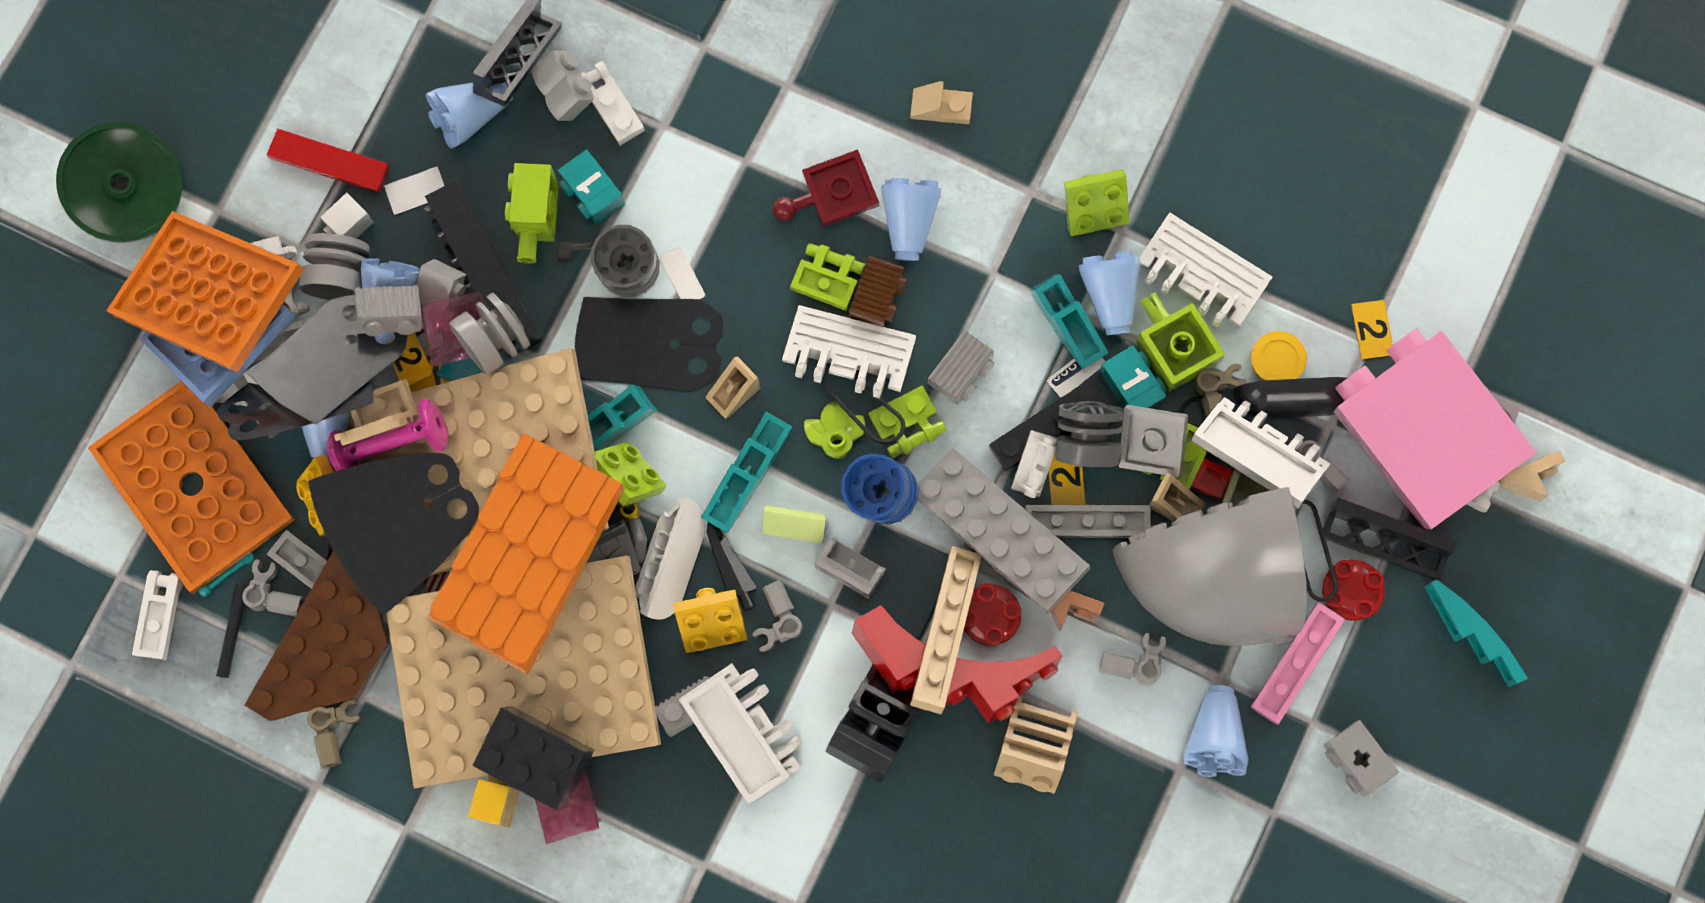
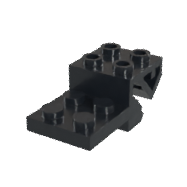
M872 664L866 677L854 694L849 704V710L839 722L825 752L881 783L921 708L910 705L915 686L908 690L901 688L893 693Z

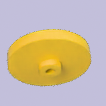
M1273 331L1263 335L1255 343L1251 351L1250 360L1254 373L1262 381L1298 379L1305 370L1307 354L1303 344L1297 337L1287 332Z

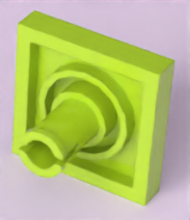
M1124 169L1097 175H1084L1081 178L1064 182L1067 223L1070 236L1130 224L1127 177Z
M629 441L595 451L598 471L622 483L624 491L618 501L623 506L659 495L667 487L658 472L651 468L640 455L639 450Z

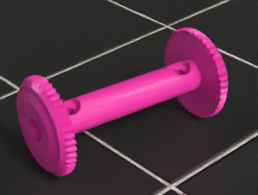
M423 399L418 404V421L343 446L341 440L335 441L334 438L335 434L342 433V431L338 429L331 431L327 440V450L334 470L340 471L357 466L359 460L423 438L428 440V443L435 451H444L448 443V430L440 409L434 402Z

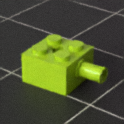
M514 163V173H509L508 190L512 194L511 202H507L505 206V219L510 222L511 230H514L519 239L517 261L521 263H536L537 241L555 242L560 185L551 165Z
M1156 292L1150 294V298L1147 296L1139 302L1154 325L1140 332L1136 343L1148 358L1156 375L1165 384L1167 393L1196 378L1202 371L1210 370L1221 363L1225 353L1193 303L1169 315ZM1177 345L1179 348L1184 346L1186 350L1185 352L1177 351L1175 346Z

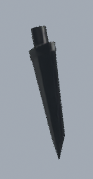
M707 522L706 533L726 591L735 590L737 599H739L744 611H749L756 606L750 593L758 588L722 531Z

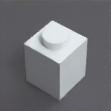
M348 193L320 217L327 225L323 229L326 233L352 238L360 236L374 223L367 212Z

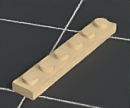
M956 546L951 547L911 706L942 715L981 560V555Z

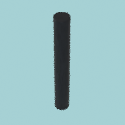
M236 584L216 674L217 677L229 679L245 605L242 599V594L248 587L245 585Z

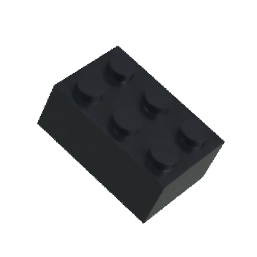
M513 706L501 707L472 766L550 808L560 810L567 808L595 750Z

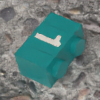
M587 149L558 169L562 179L558 184L568 197L571 195L575 196L579 202L576 207L586 220L591 217L596 225H598L626 204L621 192Z
M1134 345L1102 363L1100 373L1123 409L1127 405L1155 409L1164 403L1167 397L1165 394L1167 389L1160 377H1154L1149 370L1150 362L1142 351L1138 352Z

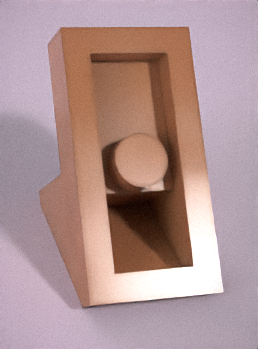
M1069 591L1050 613L1060 631L1069 609L1074 610V616L1091 621L1092 617L1099 618L1104 603Z

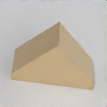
M737 356L733 358L705 398L727 419L761 389L759 379Z
M1166 473L1149 505L1150 510L1171 521L1178 520V517L1201 511L1205 503L1173 475Z

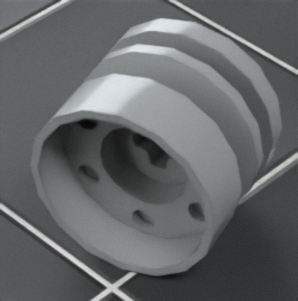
M314 233L307 235L305 241L307 250L304 251L303 258L311 264L303 266L305 270L300 276L298 287L301 292L326 300L355 295V288H362L361 273L357 271H361L362 259L368 258L370 246L359 239L339 234Z
M494 293L485 297L491 311L481 302L475 304L480 316L478 320H475L465 311L448 323L464 350L486 376L504 364L499 353L500 349L503 348L512 357L517 355V351L512 343L513 340L522 350L530 346V342L524 332V327L518 317Z

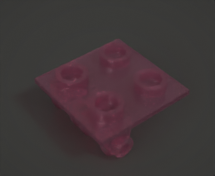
M584 771L567 808L554 810L535 800L546 844L586 831L591 832L599 829L598 823L601 820L600 818L598 819L594 807L596 800H592L591 795L594 792L590 791L587 777L589 772Z

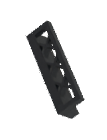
M526 0L473 72V93L504 107L510 101L562 28V22L541 13V0ZM539 23L550 28V30L545 33L535 34L534 27ZM534 43L536 49L533 52L521 54L519 48L522 45ZM520 63V71L507 74L505 69L507 65ZM505 83L507 89L502 95L491 90V86Z
M1337 498L1331 504L1323 527L1326 540L1438 581L1442 578L1448 557L1454 553L1457 545L1455 540L1341 498ZM1334 518L1346 521L1352 533L1343 537L1330 533ZM1355 525H1358L1363 528L1357 530ZM1366 530L1374 531L1381 544L1373 548L1364 545L1359 534ZM1384 535L1393 539L1386 541ZM1354 536L1356 542H1355V541H1352V540H1349L1348 538H1351V537ZM1396 541L1406 543L1411 555L1402 559L1395 557L1389 544ZM1383 547L1386 553L1379 551L1378 549ZM1414 547L1420 548L1422 550L1416 552ZM1425 552L1439 555L1440 558L1436 570L1433 571L1425 568L1419 555ZM1413 558L1416 564L1411 563L1408 560Z

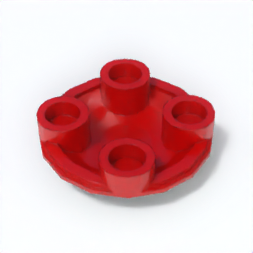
M1350 559L1341 560L1336 563L1333 568L1338 582V591L1331 600L1325 602L1326 606L1345 620L1359 621L1369 618L1379 610L1384 601L1385 586L1383 575L1364 561ZM1330 571L1327 572L1323 579V597L1330 595L1333 591Z
M984 583L974 588L964 632L972 641L984 646H997L1009 641L1017 633L1021 623V607L1017 598L1008 589L999 585Z

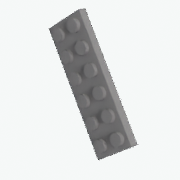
M954 448L918 483V501L1047 614L1090 570L1088 563Z

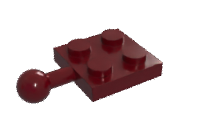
M857 149L803 169L802 174L810 193L793 200L788 197L778 198L773 204V214L781 221H788L795 216L796 211L815 205L822 225L825 227L880 206V203Z

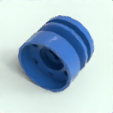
M871 453L857 458L849 465L842 479L841 491L846 505L853 513L875 523L890 525L901 522L912 513L918 501L919 488L914 474L905 465L885 455ZM881 489H889L888 495L881 494Z

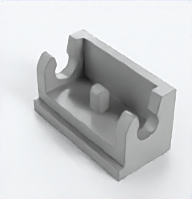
M834 538L829 539L815 562L816 569L867 599L871 597L886 571V568L872 562Z

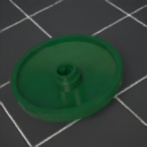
M108 122L93 126L80 133L68 144L58 163L56 189L64 211L82 231L103 241L131 243L156 234L171 212L177 211L181 201L183 188L182 174L173 151L158 135L136 124Z

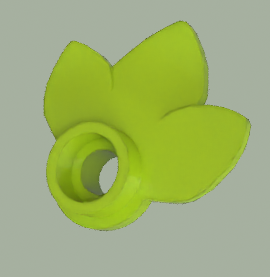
M835 401L830 402L824 407L821 419H807L804 421V430L808 440L815 445L822 446L824 452L835 459L845 457L851 451L853 442L864 434V431ZM855 415L865 426L864 417L862 415ZM835 440H842L838 445L832 444Z

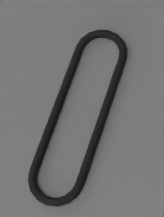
M1305 500L1302 504L1310 506L1313 511L1333 582L1332 593L1326 597H1318L1311 590L1305 568L1306 589L1312 599L1319 602H1327L1336 595L1338 582L1318 510L1311 501Z

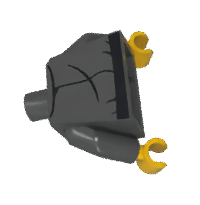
M633 503L635 511L632 514L624 513L623 507H620L622 520L609 526V529L602 531L586 563L630 556L633 575L641 571L639 564L645 560L647 537L642 522L639 519L640 513L636 503Z

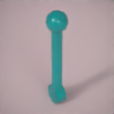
M249 553L208 585L200 587L199 594L203 597L209 596L211 589L243 565L252 564L255 560L254 555Z

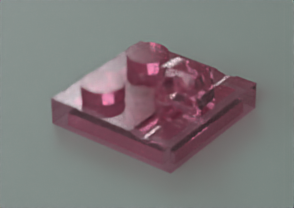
M475 292L420 305L429 359L432 366L470 358L455 337L448 323L465 311L475 320H478L480 316L475 304L481 302L484 305L482 293Z

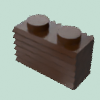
M869 256L849 310V318L885 327L887 321L892 323L898 307L893 304L896 294H903L908 279L903 277L904 267Z

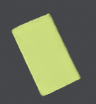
M768 505L764 506V534L816 543L824 541L827 524L824 514Z

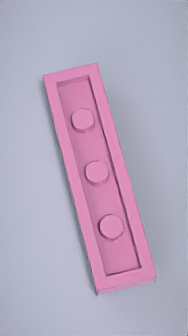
M1316 603L1305 620L1303 629L1294 637L1250 708L1275 725H1278L1345 619L1321 603Z

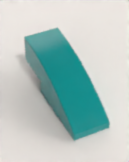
M1060 274L1051 276L1029 290L1053 330L1082 369L1109 353L1080 302L1075 301Z
M630 385L609 403L604 402L588 415L594 452L604 449L657 411L640 386Z

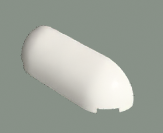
M688 498L678 499V504L668 513L663 512L661 514L635 587L636 596L639 598L641 608L639 612L652 619L660 620L671 616L674 613L673 603L682 601L704 537L705 521L701 518L703 513L700 507Z

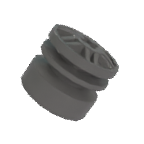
M616 225L607 228L596 238L591 248V264L595 274L608 291L620 297H636L644 294L655 284L659 276L660 261L649 237L636 227ZM628 259L632 265L631 269L627 270L624 267V260Z
M1080 401L1059 405V415L1067 419L1059 420L1058 428L1071 432V434L1057 437L1055 456L1057 461L1083 467H1112L1120 464L1122 443L1108 437V435L1123 432V425L1117 423V421L1124 420V409L1093 401Z

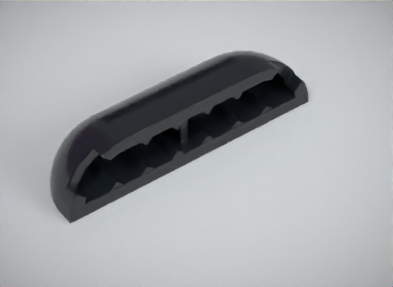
M1347 377L1256 381L1234 388L1233 395L1237 404L1241 405L1244 401L1251 404L1248 413L1252 414L1253 417L1260 413V411L1268 414L1266 419L1335 415L1334 410L1344 402V399L1335 388L1346 380Z

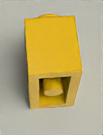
M489 775L488 781L479 779L468 817L510 828L520 791Z

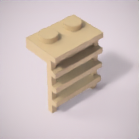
M400 380L373 390L374 403L350 411L356 428L335 434V441L341 440L343 446L418 421L419 414L407 380Z
M1019 695L1014 707L1015 712L1010 717L994 775L1010 783L1018 782L1031 786L1040 792L1055 794L1064 770L1078 712L1072 710L1070 717L1021 703L1023 695ZM1019 714L1065 728L1066 733L1019 719L1017 716ZM1016 730L1062 744V748L1013 734V731Z

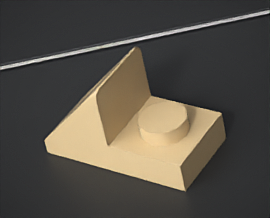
M942 81L913 89L910 119L970 124L973 92L944 90V82Z
M1560 450L1512 470L1498 482L1502 488L1535 501H1542L1548 497V493L1541 480L1558 473L1557 467L1564 463L1565 459Z

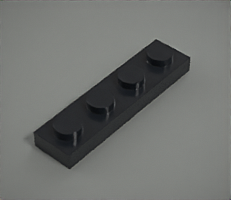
M1091 378L989 444V448L1005 471L1020 463L1031 430L1056 438L1068 432L1058 428V421L1067 419L1059 415V405L1080 401L1101 402L1108 405L1107 400Z

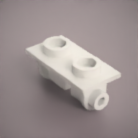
M1030 431L1011 489L1023 492L1024 495L1031 498L1040 497L1056 451V437Z

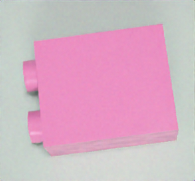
M1416 328L1386 350L1396 363L1394 366L1375 378L1365 365L1335 388L1344 399V402L1334 410V414L1421 527L1425 530H1430L1537 452L1442 330L1427 341Z

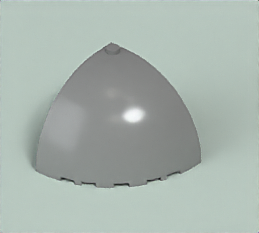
M1289 486L1248 496V499L1240 501L1239 506L1233 507L1232 503L1225 502L1207 509L1208 513L1204 515L1202 511L1178 517V520L1171 522L1172 526L1167 528L1166 523H1161L1146 529L1145 532L1129 537L1131 544L1127 545L1126 541L1120 542L1112 549L1121 576L1136 599L1156 619L1182 635L1214 645L1250 646L1273 641L1274 646L1291 643V637L1296 636L1303 629L1307 609L1306 576L1300 533Z

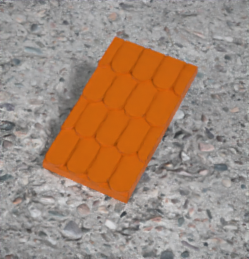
M523 433L498 475L500 479L480 511L479 520L451 566L452 571L432 603L429 617L433 622L528 675L624 491V487L621 482Z

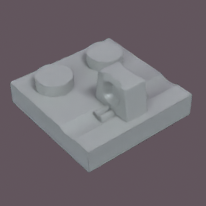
M1127 405L1124 408L1119 467L1161 475L1168 473L1174 477H1180L1183 472L1188 414Z

